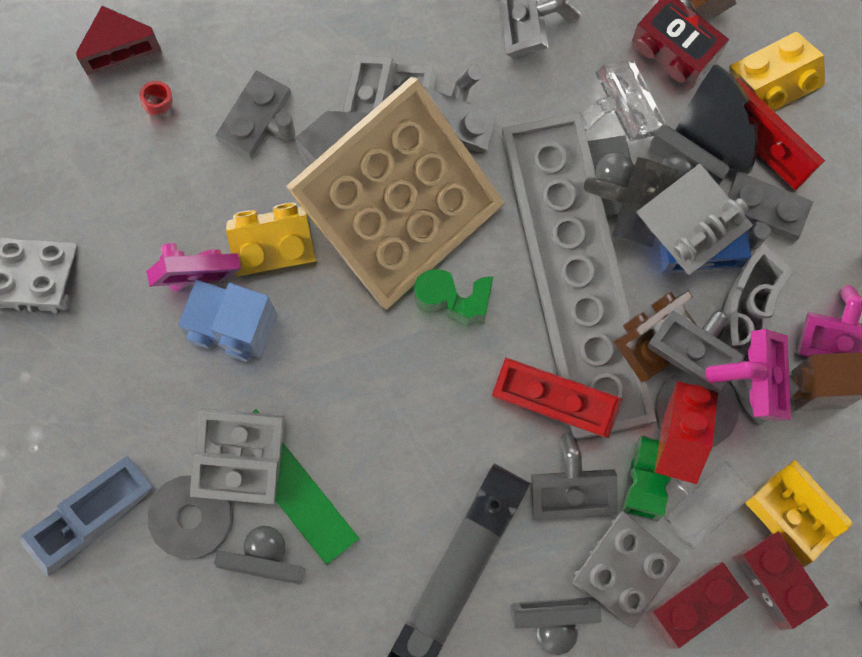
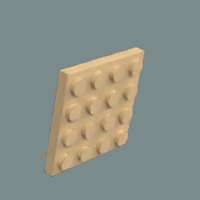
M410 77L286 186L379 305L386 310L415 285L419 275L432 270L505 204L417 78Z

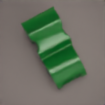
M439 269L428 270L416 279L414 288L415 300L417 305L427 312H437L446 308L447 317L457 319L466 326L474 323L484 324L493 276L482 277L473 283L472 295L463 298L458 295L450 272Z
M641 435L634 460L632 459L630 476L633 479V484L625 494L621 511L628 515L658 522L665 516L668 500L666 486L670 483L671 477L655 473L659 440Z

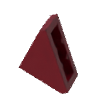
M101 6L76 51V56L86 74L90 75L161 51V47L152 27Z

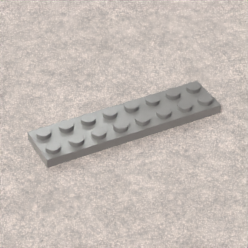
M581 112L503 127L502 136L558 375L623 399L611 432L654 424L657 420L647 380L641 383L613 342L626 333L623 325L631 320V315ZM570 425L576 440L597 436V434Z

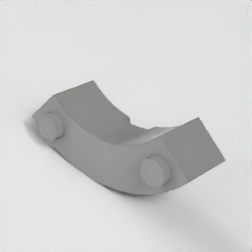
M765 243L753 255L735 279L723 310L728 316V322L721 336V341L745 356L743 362L749 361L748 350L751 345V331L771 330V318L774 315L777 299L788 279L794 274V271ZM789 376L791 398L800 388ZM752 380L730 381L739 401L749 415L759 425L766 422V419L757 418L753 415V408L750 403V390L753 387Z

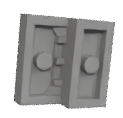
M356 55L343 112L370 113L410 77L417 78L424 87L435 90L438 73L434 67L396 64L392 57Z
M200 409L196 453L192 457L190 497L275 504L285 415Z

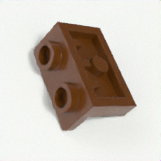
M689 290L677 297L672 292H669L651 304L655 312L648 317L644 312H641L623 325L626 333L613 341L641 383L649 380L670 364L669 361L650 350L648 345L671 311L674 310L696 324L683 305L693 298Z

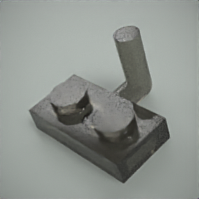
M637 157L627 188L589 177L584 182V190L587 193L622 204L612 233L613 236L652 247L656 236L636 212L671 186L675 181L678 170Z

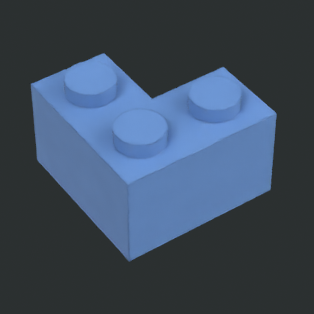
M195 280L178 326L187 334L186 340L203 348H210L211 343L225 348L226 355L248 362L250 356L261 360L278 314L267 295L232 283H228L227 288L223 289Z

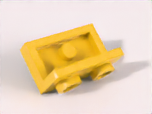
M797 31L729 65L730 74L735 79L739 78L773 111L825 85L824 55Z
M296 203L280 204L273 207V212L257 215L255 210L239 212L233 215V220L227 221L226 234L231 254L238 253L241 269L235 273L236 277L316 261L307 213L302 206L297 207Z
M795 460L774 474L745 502L772 533L780 532L803 568L812 563L837 536L847 531L853 525V522Z

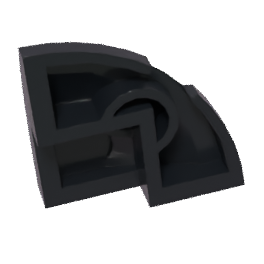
M713 65L691 99L675 131L727 164L729 168L746 174L751 173L758 150L757 123L750 124L748 113L744 106L749 103L750 99L739 82L719 65Z

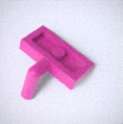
M167 243L161 246L162 255L159 257L160 260L150 267L146 273L149 287L169 286L171 290L178 292L189 284H194L195 280L205 283L224 282L241 269L238 253L222 254L219 249H211L200 252L197 255L185 256L183 251H178L176 243Z
M846 285L840 290V296L846 304L842 319L807 312L797 347L799 355L810 357L813 354L862 352V323H859L862 313V297L853 286Z
M768 329L751 331V345L748 350L749 361L713 365L706 368V378L709 383L742 379L752 380L753 387L750 390V403L753 408L754 417L775 422L791 420L788 335Z

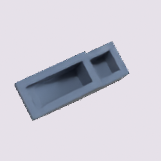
M126 456L59 503L54 513L22 534V546L48 577L113 526L151 492L153 487L129 457Z

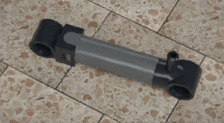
M495 463L492 465L387 657L438 656L531 484L530 482Z

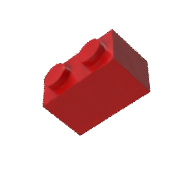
M676 382L662 420L655 473L697 485L713 446L718 393L700 385Z

